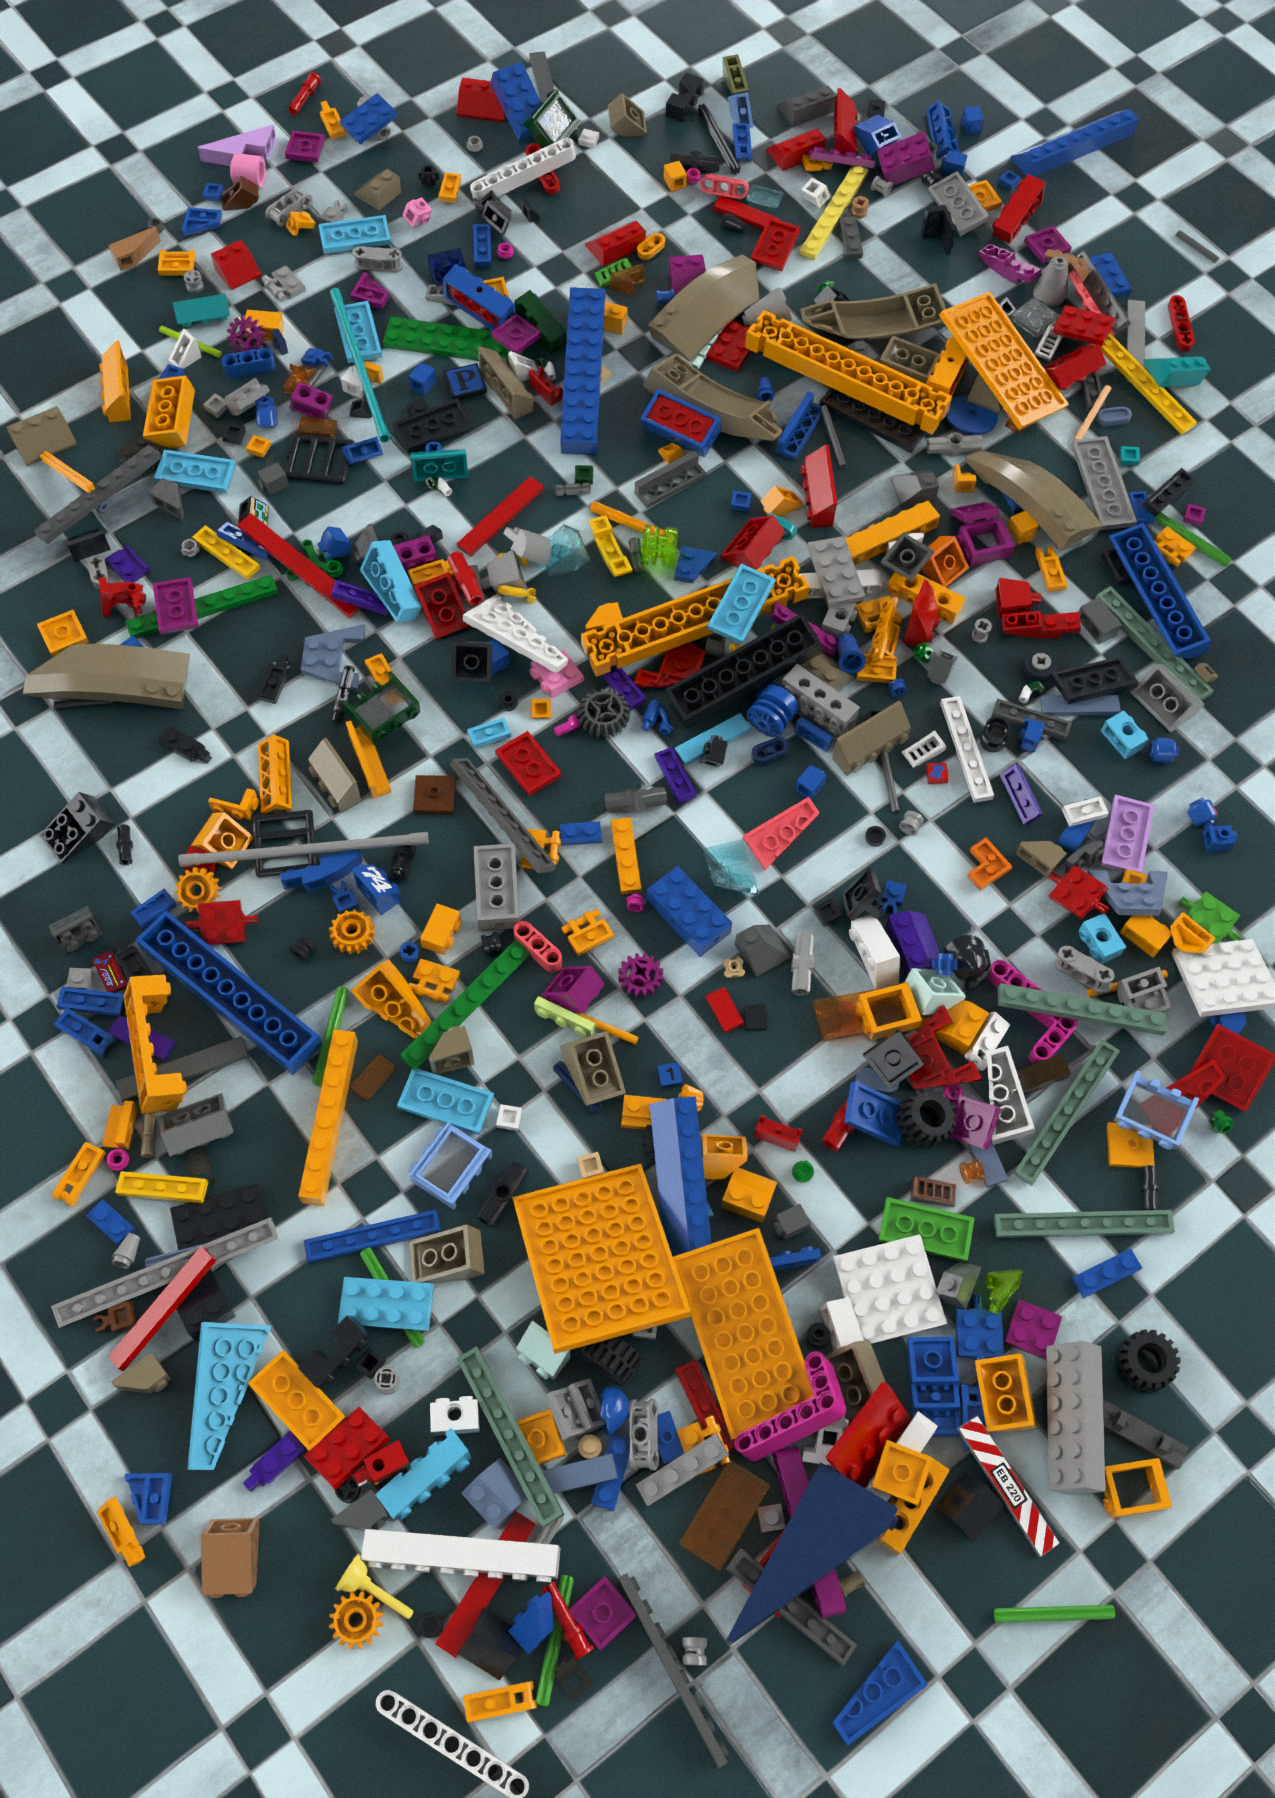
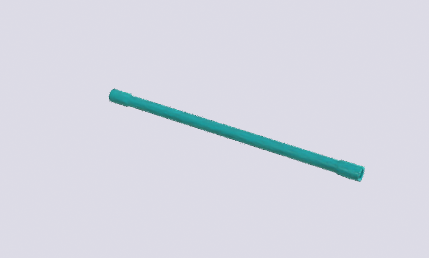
M333 288L330 290V295L336 307L370 407L379 440L382 443H386L390 440L387 426L381 415L343 304L341 292L338 288Z

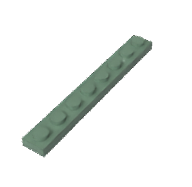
M1111 586L1096 595V598L1099 597L1107 604L1109 610L1119 619L1122 624L1121 626L1158 664L1165 665L1201 701L1212 695L1214 690L1181 657L1174 656L1169 645Z
M1000 983L998 986V1006L1162 1036L1166 1033V1013Z
M1103 1039L1100 1040L1014 1171V1175L1033 1186L1120 1050Z
M1172 1210L995 1214L993 1216L996 1238L1173 1234L1175 1232Z
M476 1346L458 1357L457 1360L541 1526L545 1528L565 1514L479 1347Z

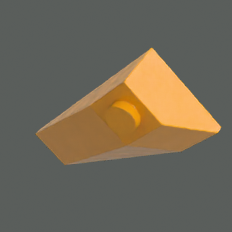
M390 960L380 963L351 990L364 1007L375 1011L384 1020L394 1023L400 1030L414 1039L432 1023L410 986Z

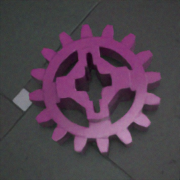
M242 315L240 319L237 317L234 319V322L229 324L232 329H227V332L230 333L227 339L232 340L230 346L236 347L235 352L264 347L261 343L266 342V339L262 338L266 332L261 331L263 325H257L258 319L252 321V316H248L246 319L245 315ZM239 326L240 330L238 333H236V329ZM245 333V334H249V335H252V336H250L249 338H247V337H244V336H241V335H243V334ZM255 338H257V342H256V344L253 346V344H254L253 341H254Z
M635 953V958L627 956L628 962L622 961V968L618 969V974L620 975L618 976V982H623L621 984L622 990L628 988L627 994L630 995L634 992L635 998H638L639 994L646 998L648 992L654 995V988L659 990L660 983H663V976H661L663 975V968H659L660 962L654 963V956L648 959L646 953L642 957H639L638 953ZM629 969H631V973L629 974V977H627V972ZM652 974H655V978L651 982L650 977H652Z

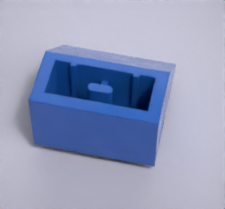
M876 115L853 127L866 154L871 156L878 153V149L893 144L902 137L895 122L880 115Z

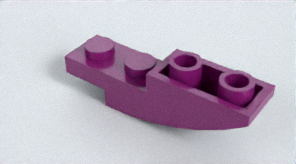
M989 244L978 252L979 257L992 270L1015 284H1019L1021 281L1031 283L1042 275L1041 268L1016 260L1015 253Z

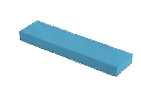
M741 713L675 747L674 751L686 766L705 755L703 754V747L705 742L711 739V735L720 736L723 738L722 740L729 743L749 732L751 727Z

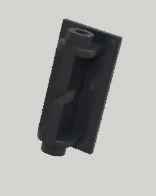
M417 845L396 846L388 878L408 881Z

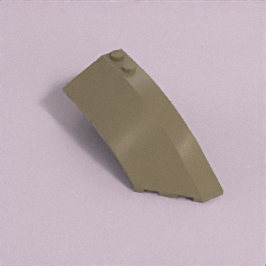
M740 255L717 264L694 279L648 324L651 338L691 362L729 322L760 300L756 262L744 255Z
M935 283L902 294L871 300L834 301V299L801 308L800 313L804 324L845 338L883 339L890 338L892 335L902 336L944 324L939 314L946 307Z
M676 353L653 367L643 384L651 394H655L656 390L660 389L720 417L722 423L720 432L734 436L771 441L776 440L782 434L781 428L776 425L778 420L774 411L769 409V400L764 402L753 399L718 384Z
M978 450L965 457V461L986 485L994 486L1023 508L1041 526L1061 551L1103 528L1104 525L1084 502L1061 480L1044 468L1028 460Z
M73 644L26 675L23 695L63 701L64 699L118 701L182 710L190 654L127 645Z

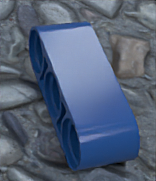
M269 348L227 354L223 356L221 361L224 373L230 379L268 373L276 367L273 352Z
M1096 820L1071 827L1068 825L1057 843L1075 853Z

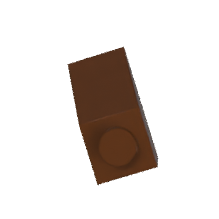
M240 176L222 196V209L228 211L250 208L259 199L258 186Z

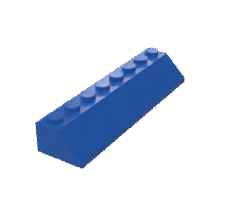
M1130 109L1115 112L1011 155V160L1026 176L1029 174L1035 177L1134 135L1139 118Z
M1141 523L1110 535V542L1174 656L1192 659L1207 653L1211 640L1145 524Z
M696 1096L672 1098L649 1105L661 1224L672 1257L712 1244Z

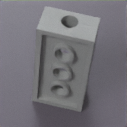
M796 664L783 678L782 688L787 690L797 700L799 705L797 714L800 717L810 720L816 727L827 731L833 739H837L855 728L860 707L799 664Z
M515 844L474 846L479 931L514 929L516 923L520 922Z

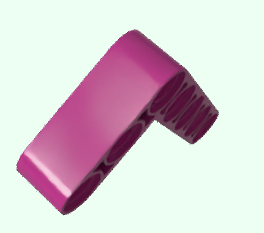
M1003 960L993 962L987 973L988 981L997 989L1000 983L1008 985L1014 983L1019 987L1041 990ZM995 970L1000 971L1002 975L996 974ZM1027 1011L1048 1028V1031L1030 1052V1063L1033 1065L1053 1057L1072 1035L1078 1025V1021ZM1062 1023L1068 1024L1070 1028H1065ZM1049 1037L1056 1039L1057 1043H1053ZM1036 1052H1041L1044 1058L1039 1057Z
M811 1352L805 1359V1368L814 1397L741 1432L735 1438L734 1446L736 1450L751 1462L758 1461L844 1417L846 1405L834 1367L820 1352Z

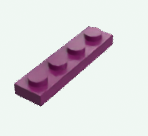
M814 147V149H809L808 151L810 159L870 168L875 166V160L869 154L856 156V153L846 151V154H842L839 150L830 149L829 152L824 151V148Z
M775 602L771 607L770 619L779 625L797 616V614L778 602ZM808 622L822 643V651L832 657L836 653L838 640L821 630L818 626Z

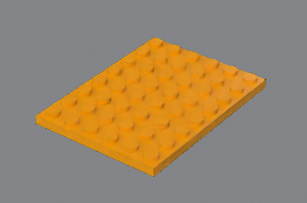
M641 1164L512 1197L554 1354L691 1317V1310Z

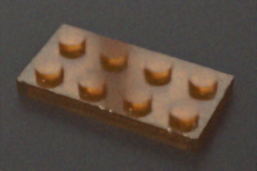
M879 989L814 1000L813 1006L822 1041L865 1035L862 1027V1022L864 1021L862 1016L857 1014L855 1003H857L860 994ZM898 995L868 1003L877 1027L905 1020Z
M730 1460L724 1467L679 1545L721 1572L770 1489V1484Z

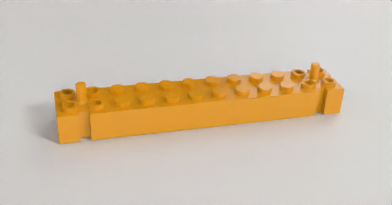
M765 310L757 318V323H753L747 331L745 348L756 353L762 351L764 352V357L910 425L917 423L920 425L921 430L932 435L939 426L940 420L942 421L949 411L952 396L942 391L938 393L933 392V387L783 318L779 321L776 319V315Z
M794 556L781 560L777 567L774 564H770L756 569L776 579L757 617L771 612V607L775 602L782 606H787V601L792 600L794 604L807 599L810 587L804 575L799 576L800 567ZM732 579L603 626V631L598 633L596 629L582 633L581 645L586 656L590 657V665L595 676L610 672L611 666L616 665L617 669L715 633L708 630L707 626Z

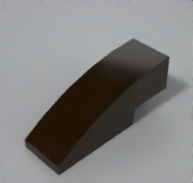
M1063 1054L1017 1071L1024 1095L1045 1089L1050 1084L1066 1080L1071 1074Z

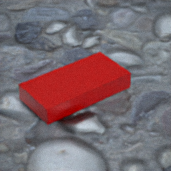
M725 987L706 995V1000L724 1033L744 1025Z

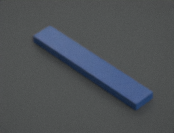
M435 1209L304 1240L308 1264L360 1252L366 1248L373 1249L441 1232L438 1212Z

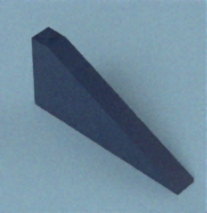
M820 1462L729 1633L725 1644L730 1646L883 1537L888 1529L893 1531L899 1519L895 1516L898 1508Z

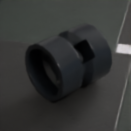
M992 717L987 720L980 737V744L986 751L998 752L1004 748L1011 731L1009 722L1002 717Z

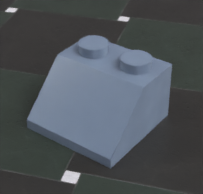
M502 1458L496 1460L479 1474L461 1493L493 1529H500L527 1500L514 1471Z

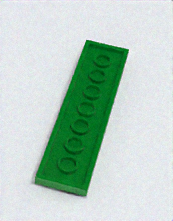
M391 316L383 340V347L475 361H479L478 347L482 346L498 352L501 358H505L509 365L508 353L510 351L492 338V331Z

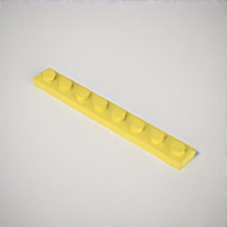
M852 165L801 247L799 255L812 260L817 258L838 224L839 217H842L868 175L869 169Z

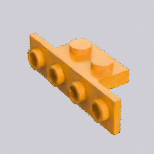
M896 596L885 601L881 606V614L877 621L872 647L868 654L867 665L869 666L881 661L883 655L894 656L901 629L900 626L893 622L898 602Z

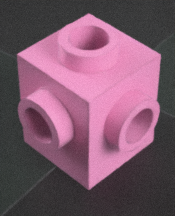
M421 197L407 203L402 216L414 228L421 224L424 225L430 220L432 209Z

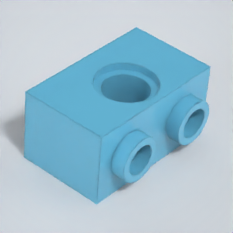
M1125 711L1106 720L1101 729L1104 736L1124 759L1144 749L1148 741L1146 733L1135 724L1133 718L1128 716Z
M1106 914L1098 915L1083 922L1078 930L1081 940L1088 945L1091 956L1100 964L1121 956L1126 949L1125 944ZM1097 937L1103 939L1104 942L1099 941Z

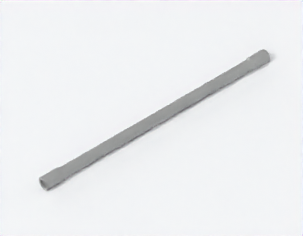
M428 832L399 836L247 850L181 854L178 856L180 867L207 863L402 845L414 846L429 844Z

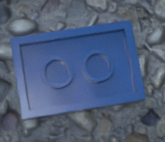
M376 93L341 119L339 123L361 145L397 118L398 114L390 104Z
M1112 252L1090 257L1114 297L1131 293L1132 288Z
M858 1081L851 1082L844 1123L890 1145H900L901 1134L899 1132L901 1129L900 1127L897 1128L896 1123L898 1119H895V1116L898 1113L897 1108L901 1105V1102Z

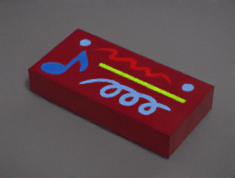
M112 950L92 959L107 992L117 993L126 989L128 983Z

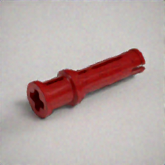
M310 72L308 79L302 83L300 92L290 106H288V111L292 115L298 114V111L308 97L315 93L317 86L321 85L322 80L318 74Z
M555 1581L542 1588L543 1594L547 1591L551 1594L552 1610L564 1631V1641H568L574 1652V1659L577 1660L593 1650V1645H589L582 1632L584 1628L575 1622Z

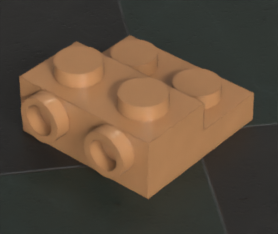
M1048 249L1044 254L1049 263L1054 257L1060 256L1065 258L1068 262V274L1074 270L1082 282H1084L1091 271L1086 260L1083 258L1077 259L1072 254H1063L1060 250L1054 251Z

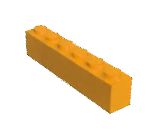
M929 501L916 504L913 508L903 510L893 517H888L876 525L873 524L861 532H855L852 536L846 538L854 565L856 566L886 552L888 542L897 541L903 532L906 534L926 533L937 528L940 515Z

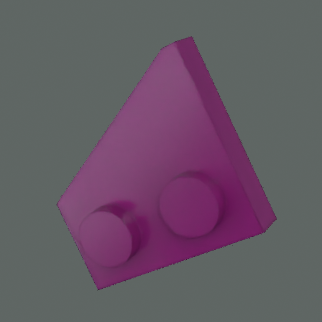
M363 272L350 294L351 300L356 302L368 301L369 306L382 310L390 298L389 292L380 287L379 283L375 280L372 281L366 272Z

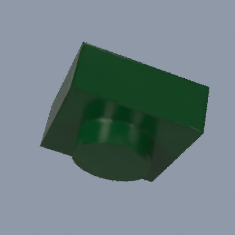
M575 465V483H590V485H593V466Z

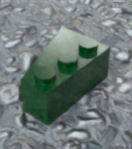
M531 290L515 300V314L517 313L541 331V338L535 341L551 355L566 345V330Z

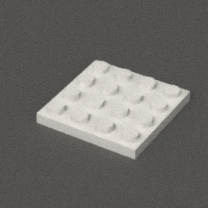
M1253 939L1221 942L1219 944L1212 943L1204 953H1188L1180 951L1178 948H1173L1171 954L1200 1017L1275 1008V983Z
M920 1234L833 1256L843 1297L850 1298L864 1341L870 1340V1343L873 1344L947 1324L939 1295L936 1294V1285Z

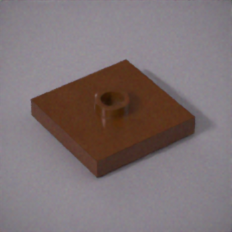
M416 775L413 812L419 814H454L456 776Z

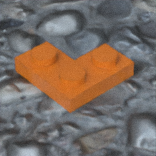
M986 837L970 848L971 854L981 865L970 871L967 877L981 891L1011 871L1013 866Z

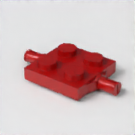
M1074 865L1063 877L1055 872H1051L1048 878L1057 883L1054 890L1049 894V898L1081 920L1093 909H1097L1103 914H1106V911L1108 912L1109 907L1100 902L1102 896L1108 890L1107 885Z
M241 899L199 903L198 920L185 921V925H191L186 926L189 930L199 929L202 940L208 945L245 942L246 924L258 923V915L245 916L242 910Z

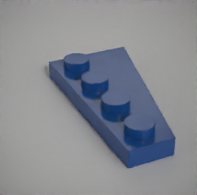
M899 1640L893 1644L833 1720L832 1724L846 1746L928 1685Z

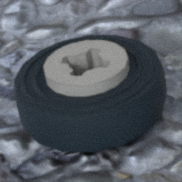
M1045 649L1029 651L1022 663L1025 675L1031 680L1040 682L1051 679V674L1056 672L1058 667L1056 657Z

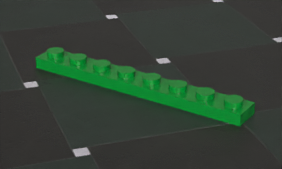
M272 574L196 598L198 619L278 594L279 592ZM156 611L125 621L130 637L134 636L136 639L159 632Z
M515 940L399 1056L415 1071L431 1055L442 1034L451 1027L460 1026L530 953Z

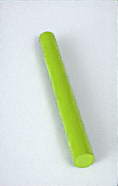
M160 326L159 332L177 340L181 333L165 326ZM197 341L199 350L217 358L221 357V351Z

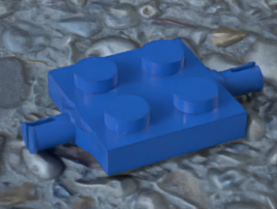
M972 1295V1309L955 1310L957 1357L981 1360L1004 1356L1002 1312L982 1309V1295Z

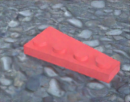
M1074 270L1070 272L1068 276L1076 287L1074 291L1079 299L1083 298L1082 304L1085 309L1102 314ZM1111 330L1110 334L1115 336V333Z
M807 797L746 833L742 839L765 871L810 825L820 812L811 799Z

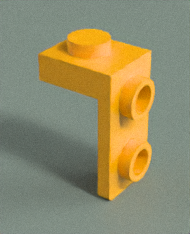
M247 788L240 805L214 798H209L208 803L211 810L215 813L225 812L227 815H231L239 820H250L253 811L258 808L259 799L255 790Z

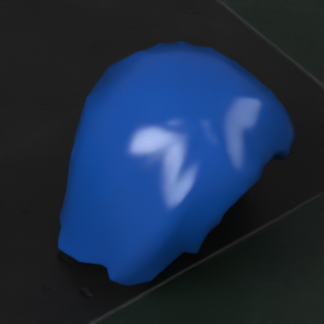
M614 1386L604 1388L599 1397L602 1406L601 1418L607 1422V1424L601 1427V1430L607 1436H611L629 1417V1400L618 1387Z

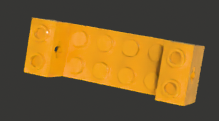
M165 975L130 977L124 993L141 1114L174 1111L178 1108L180 1102L183 1101V1095L187 1092L186 1081H182L181 1073L156 1075V1063H152L151 1056L154 1054L153 1043H149L148 1036H150L151 1029L150 1024L146 1023L145 1016L150 1013H161L163 1006L167 1004V996L171 993L170 983L166 982Z

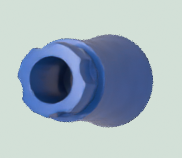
M850 633L840 635L837 643L839 668L847 674L861 671L865 666L866 659L858 646L857 640Z

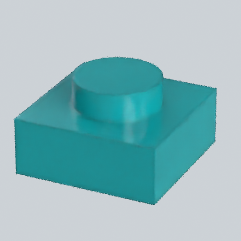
M1121 446L1119 450L1120 465L1139 466V447Z

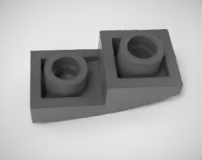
M1100 840L1092 842L1073 853L1066 860L1065 873L1067 874L1074 865L1082 869L1084 864L1091 867L1095 861L1098 862L1103 856V842Z

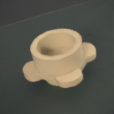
M740 957L732 960L729 958L724 959V975L727 978L744 976L745 971L742 968L743 959Z

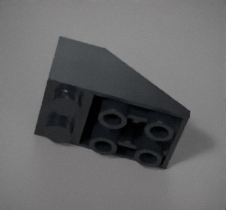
M78 792L42 831L40 837L59 862L63 864L102 839L115 823L94 796Z

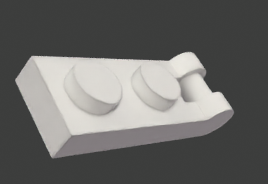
M991 1012L965 1053L964 1058L969 1062L974 1061L977 1069L983 1071L988 1066L987 1052L997 1048L1010 1024L998 1013Z

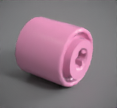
M235 153L230 164V175L233 184L242 176L257 185L258 188H262L266 177L264 158L262 156Z

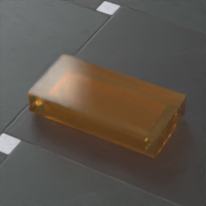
M302 416L298 433L335 438L338 423L337 420Z
M378 1054L353 1082L351 1089L368 1101L395 1071L396 1067Z

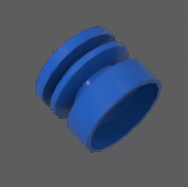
M768 685L760 693L758 700L748 709L747 718L752 726L762 734L769 737H779L788 726V723L798 713L799 705L794 696L780 686Z

